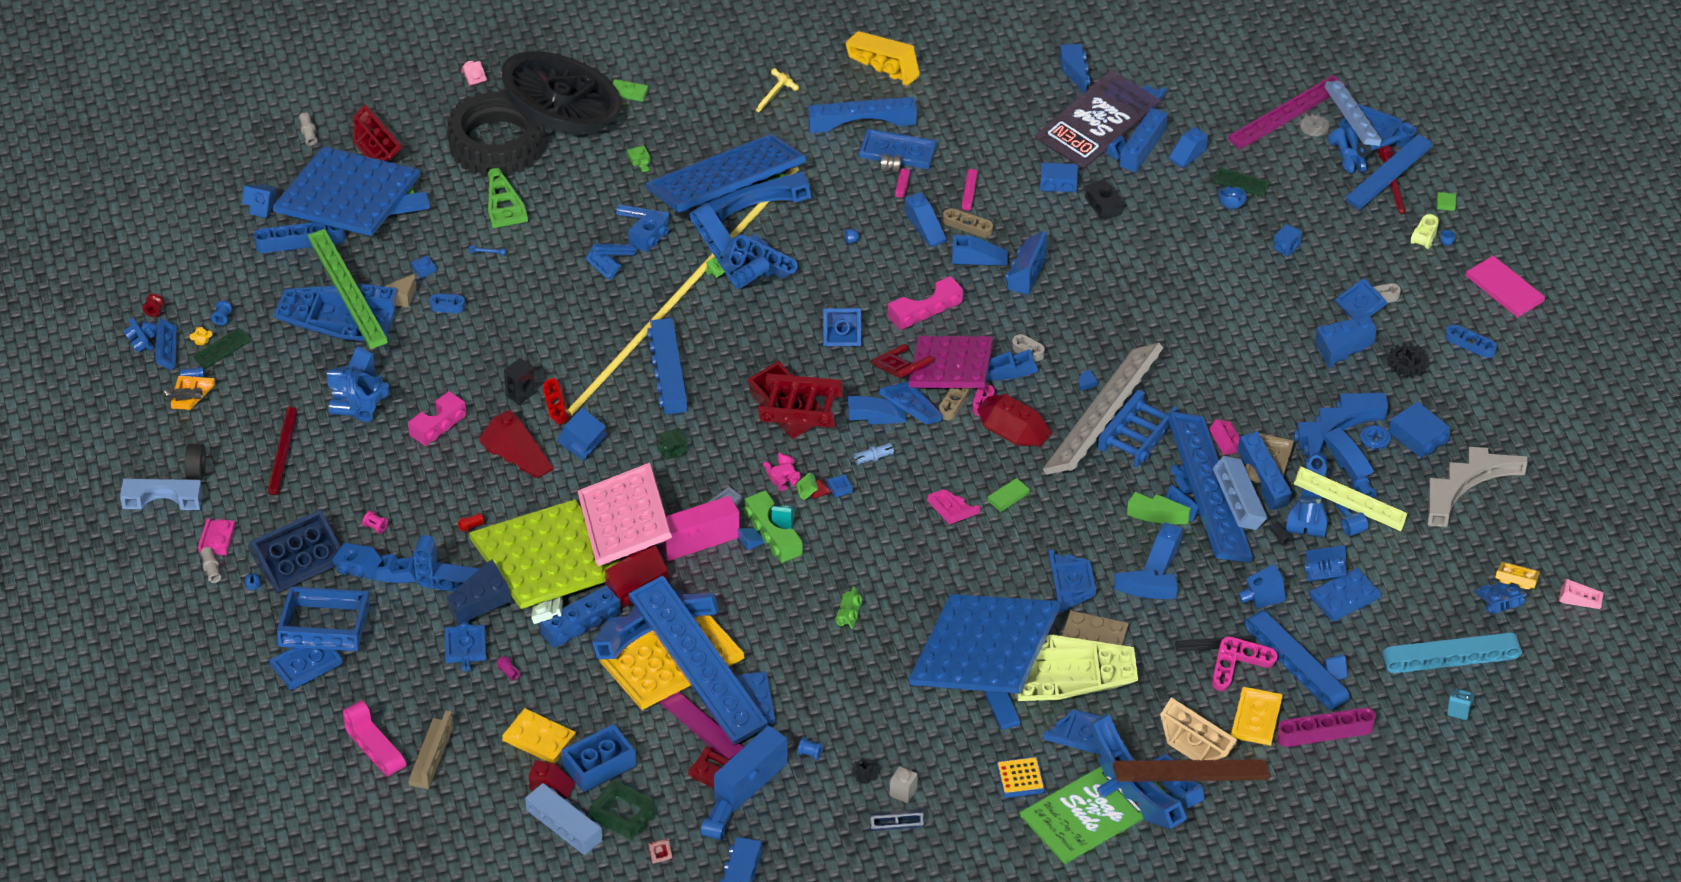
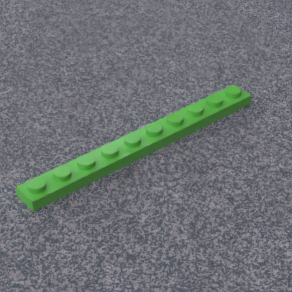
M322 229L308 234L309 242L369 349L388 343L387 337L326 230Z

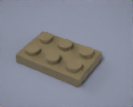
M1259 433L1284 478L1294 441ZM1246 464L1245 469L1250 480L1260 482L1253 466Z
M1070 611L1062 636L1123 645L1129 623Z

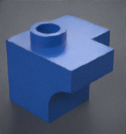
M264 184L245 185L242 204L250 205L249 214L267 218L271 208L276 203L278 188Z

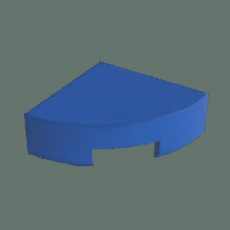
M1090 369L1084 371L1079 377L1080 391L1098 385V381Z

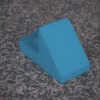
M1455 688L1449 699L1447 714L1467 720L1475 693Z

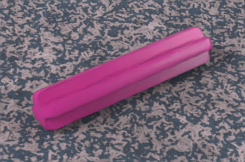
M975 169L967 171L962 200V210L970 211L972 208L977 179V170Z

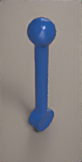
M474 245L469 246L470 253L478 251L500 253V255L506 254L504 248L497 250L476 248Z

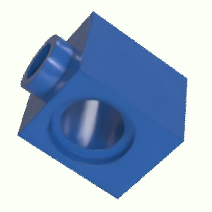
M1286 224L1274 236L1273 249L1289 257L1301 244L1302 231Z

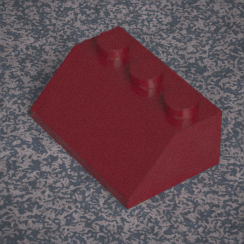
M656 545L642 549L605 570L606 586L620 600V610L633 604L629 598V593L661 576H664L668 582V570Z

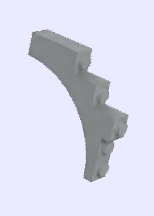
M1469 447L1467 464L1450 462L1448 479L1430 478L1428 488V526L1447 527L1453 505L1471 487L1495 477L1525 475L1527 457L1488 454V448Z

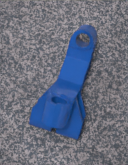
M1320 452L1313 453L1310 459H1308L1306 469L1325 477L1328 463L1325 455ZM1319 458L1323 464L1320 467L1314 466L1312 460ZM1303 488L1302 496L1289 512L1286 531L1297 534H1304V531H1308L1307 535L1325 538L1328 517L1322 503V496Z

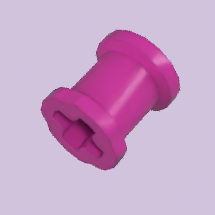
M370 510L364 516L362 524L365 527L375 529L376 533L382 534L388 526V519L385 517L381 518Z

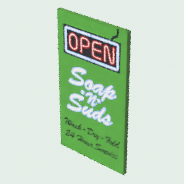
M1102 767L1097 768L1019 813L1021 818L1064 864L1143 820L1138 802L1124 798L1121 788L1106 797H1100L1097 788L1112 779L1104 775ZM1152 781L1158 788L1165 792V790L1156 781Z

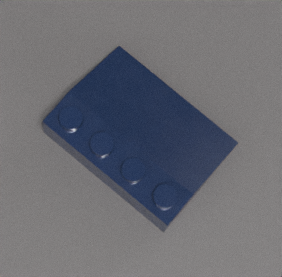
M321 509L251 540L248 546L257 566L276 593L336 567L332 559L341 548Z

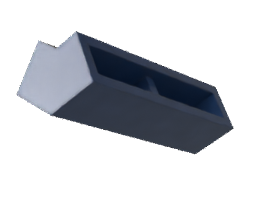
M922 809L870 813L871 831L923 827ZM919 819V821L898 822L902 820ZM895 821V823L874 824L875 822Z

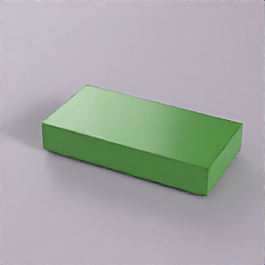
M1016 478L989 495L988 502L1002 512L1028 495L1030 489Z

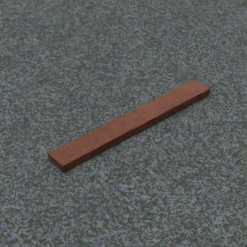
M1265 759L1114 761L1112 764L1117 782L1268 780L1270 777Z

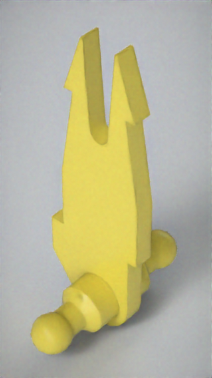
M772 69L771 74L776 76L779 82L758 105L756 111L760 112L784 85L791 87L794 91H798L799 86L793 83L788 74L785 75L784 73H779L777 69Z

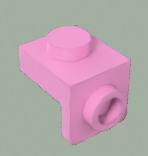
M469 61L462 67L461 72L465 74L469 87L487 81L480 61Z

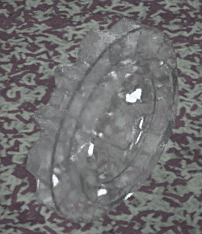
M1313 114L1310 116L1305 115L1304 119H1301L1300 127L1308 135L1320 136L1328 131L1329 121L1325 117H1320L1319 114L1317 116Z

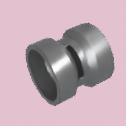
M882 154L881 171L887 172L892 170L894 173H899L901 155H894L892 157L889 154Z

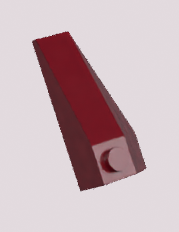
M510 409L494 417L479 438V442L489 453L494 456L497 454L503 457L507 463L512 462L518 465L520 470L537 479L554 470L525 426Z

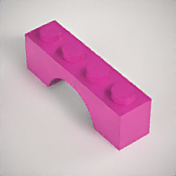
M949 276L935 283V293L928 299L914 301L902 297L888 303V318L899 330L910 327L917 322L962 303L963 289Z

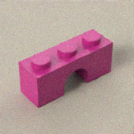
M450 391L435 401L436 416H428L421 412L408 422L409 435L424 446L435 441L438 436L448 431L451 426L466 416L465 402Z

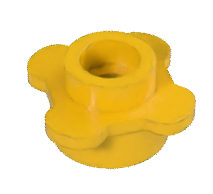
M198 327L193 334H190V339L194 340L197 345H205L209 342L212 332L206 331L203 327Z

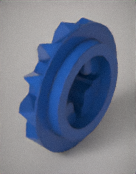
M1372 425L1361 431L1360 439L1365 448L1371 447L1372 451L1378 448L1381 451L1383 447L1387 448L1391 441V435L1387 429ZM1375 435H1377V441L1373 440Z

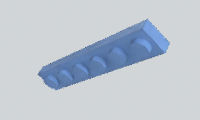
M1327 81L1325 89L1362 143L1380 146L1382 139L1344 84L1340 81Z

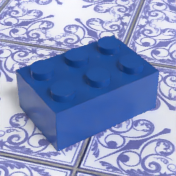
M614 724L561 750L562 766L583 793L636 766L634 748Z

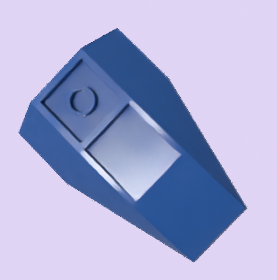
M356 284L387 337L395 317L397 288ZM335 286L284 289L274 313V318L307 331L340 339L365 341Z

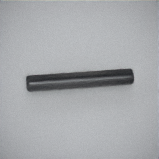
M1252 635L1233 637L1254 643ZM1225 637L1177 640L1175 642V649L1177 652L1219 649L1220 643Z

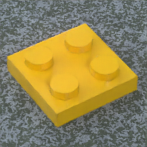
M1501 561L1496 578L1505 584H1511L1512 582L1519 584L1521 588L1531 589L1535 588L1540 571Z

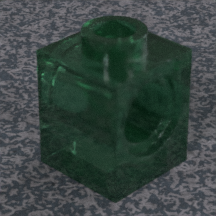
M680 428L658 435L657 450L659 454H663L666 460L687 454V440Z

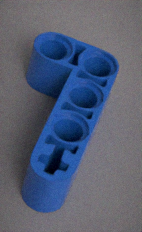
M738 235L728 241L722 258V267L729 272L741 267L744 261L750 263L759 256H763L768 261L770 269L767 272L780 278H785L797 270V262L793 258L745 235Z

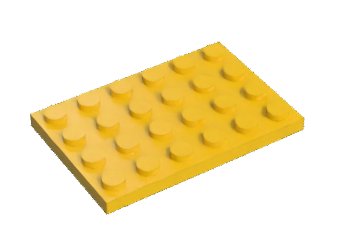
M710 615L693 617L728 667L744 659V652ZM653 631L641 636L628 645L616 659H600V663L641 710L691 686Z

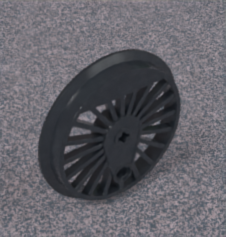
M527 51L512 55L502 66L501 78L509 101L525 116L549 128L569 133H592L603 129L608 123L614 121L621 112L622 99L615 86L601 73L578 60L550 52ZM549 108H553V111H552V112L547 111V110H548Z

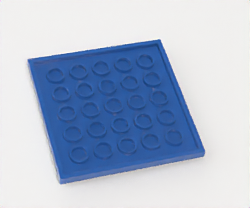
M323 146L273 205V212L372 236L418 180L421 173L419 169Z
M950 594L909 678L910 684L915 686L1020 694L1061 607L1059 601Z

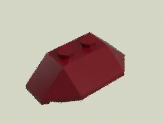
M366 104L353 116V143L365 157L388 161L403 147L404 143Z
M1007 394L988 396L977 408L983 427L1015 445H1036V447H1042L1052 434L1038 411Z

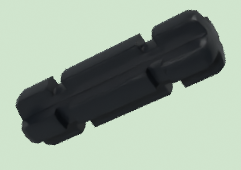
M179 388L175 389V391L173 389H166L164 397L165 400H173V398H176V400H189L191 397L201 399L202 389Z

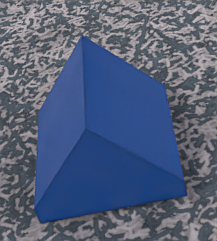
M1122 135L1108 144L1106 154L1115 160L1120 159L1121 150L1126 144Z

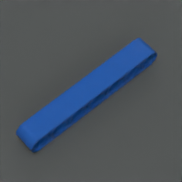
M1261 610L1245 620V626L1250 634L1263 646L1274 649L1277 653V660L1329 710H1334L1349 701V693L1345 687L1267 612Z

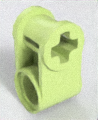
M1427 214L1422 218L1418 227L1413 232L1412 244L1423 245L1426 249L1431 247L1438 229V218L1435 215Z

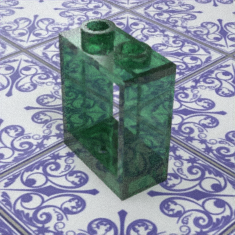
M614 779L590 806L592 821H596L598 824L631 841L636 835L641 834L645 824L651 821L656 813L653 799ZM618 798L641 808L631 822L608 812Z

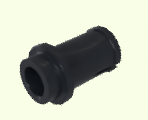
M1275 522L1270 526V531L1276 536L1280 545L1286 546L1291 543V533L1286 531L1280 522Z

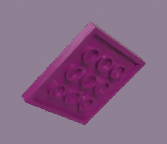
M919 336L913 363L927 356H932L934 361L910 374V388H985L993 348V337Z

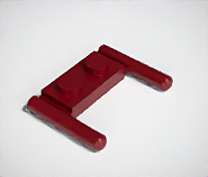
M903 344L872 359L871 362L873 366H877V368L891 375L902 378L932 363L934 359L932 356H927L910 364V362L897 356L908 350V345Z

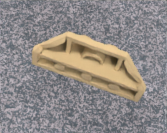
M1173 698L1169 700L1160 714L1167 743L1192 760H1219L1226 758L1237 739Z

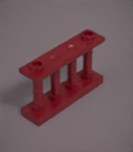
M767 373V389L771 392L767 407L758 406L760 421L835 428L834 413L831 412L834 397H843L842 380ZM778 392L789 393L785 408H775ZM797 394L808 395L804 410L793 409ZM815 396H827L823 412L812 411Z

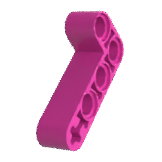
M362 700L343 710L344 724L348 734L384 775L388 777L406 767L405 760L400 752L371 721L370 711Z

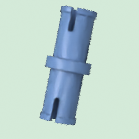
M887 443L878 447L872 446L868 450L854 453V459H857L855 463L860 465L871 460L878 461V458L893 455L894 450L893 448L890 449L892 444Z

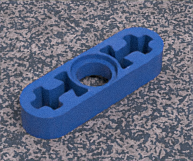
M1459 325L1447 327L1445 335L1447 341L1485 358H1491L1496 354L1497 344L1493 340ZM1468 339H1473V340H1475L1476 342H1475V343H1469V342H1467L1466 340H1468Z

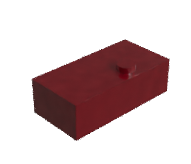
M780 361L748 378L750 393L761 406L767 407L771 392L767 389V373L792 375ZM778 392L775 408L786 407L789 393ZM797 394L793 409L804 410L808 395ZM814 400L812 411L822 412L821 406ZM777 423L791 439L814 427L811 425Z

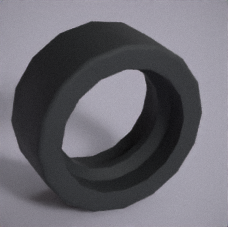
M189 443L185 453L186 479L203 480L206 466L205 445Z

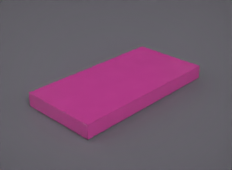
M1494 256L1466 271L1467 278L1517 318L1545 300V296Z

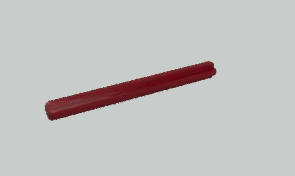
M289 406L286 409L268 485L269 495L276 496L279 493L297 416L296 407Z

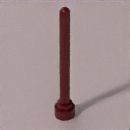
M1389 146L1381 147L1378 150L1379 158L1384 163L1394 156L1393 150ZM1395 179L1390 185L1398 213L1402 215L1405 213V208L1397 179Z

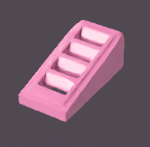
M1566 579L1561 587L1559 601L1566 604L1600 609L1603 592Z

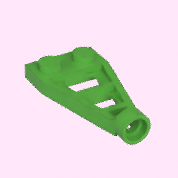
M491 169L488 172L490 181L488 216L492 228L528 222L523 202L504 177L501 169ZM505 188L507 192L495 194V189ZM510 200L513 204L510 207L497 209V202Z

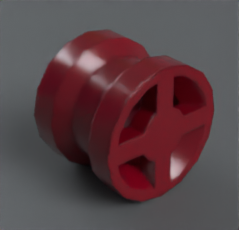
M149 294L146 302L143 304L142 311L150 317L159 316L161 308H163L165 303L164 299L160 295Z

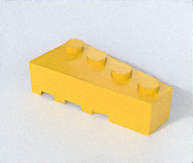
M860 31L856 32L846 42L850 58L866 66L870 64L876 71L880 73L884 71L890 74V78L902 80V84L906 86L920 75L913 45Z

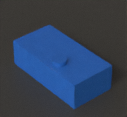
M768 725L714 774L715 801H728L733 806V813L787 764V738Z

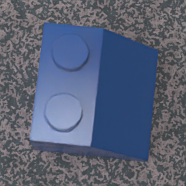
M823 308L824 346H861V308Z

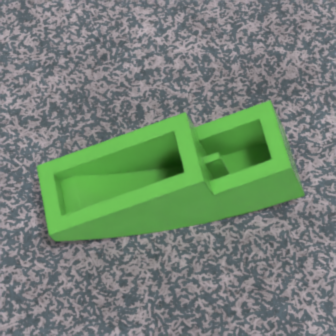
M1135 492L1128 501L1127 515L1134 518L1164 524V522L1169 524H1188L1190 522L1191 508L1156 494L1151 499Z

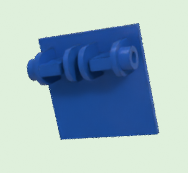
M1345 545L1306 551L1307 564H1305V570L1307 572V581L1347 576Z
M1499 581L1496 584L1483 585L1479 589L1473 590L1474 593L1488 603L1486 611L1491 614L1501 612V610L1505 611L1506 608L1509 610L1522 606V603H1525L1524 596H1527V593L1512 582L1511 584H1505Z

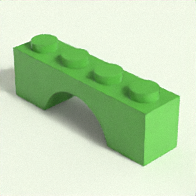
M766 490L745 498L744 514L747 518L751 519L755 530L761 533L764 543L771 547L774 557H778L780 562L783 563L802 555V541L793 529L778 528L770 522L772 519V506L775 503Z

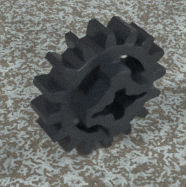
M1403 343L1401 347L1396 345L1395 349H1390L1387 359L1388 366L1391 367L1392 372L1397 371V376L1403 374L1404 378L1407 375L1414 378V374L1421 376V372H1426L1429 355L1425 354V349L1419 350V345L1413 347V343H1410L1409 346Z

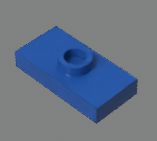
M590 251L586 257V260L608 280L613 279L621 266L610 255H594Z

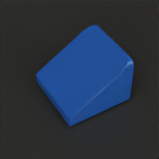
M755 528L738 529V539L747 550L764 543Z
M1344 654L1325 659L1324 668L1336 680L1347 678Z

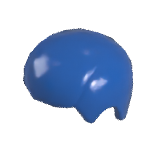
M1227 186L1224 191L1221 188L1218 191L1219 202L1224 208L1237 209L1246 202V193L1241 188H1230Z

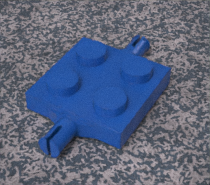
M468 621L459 626L445 628L446 663L462 662V670L466 672L467 666L468 672L471 669V661L486 660L485 625H469Z

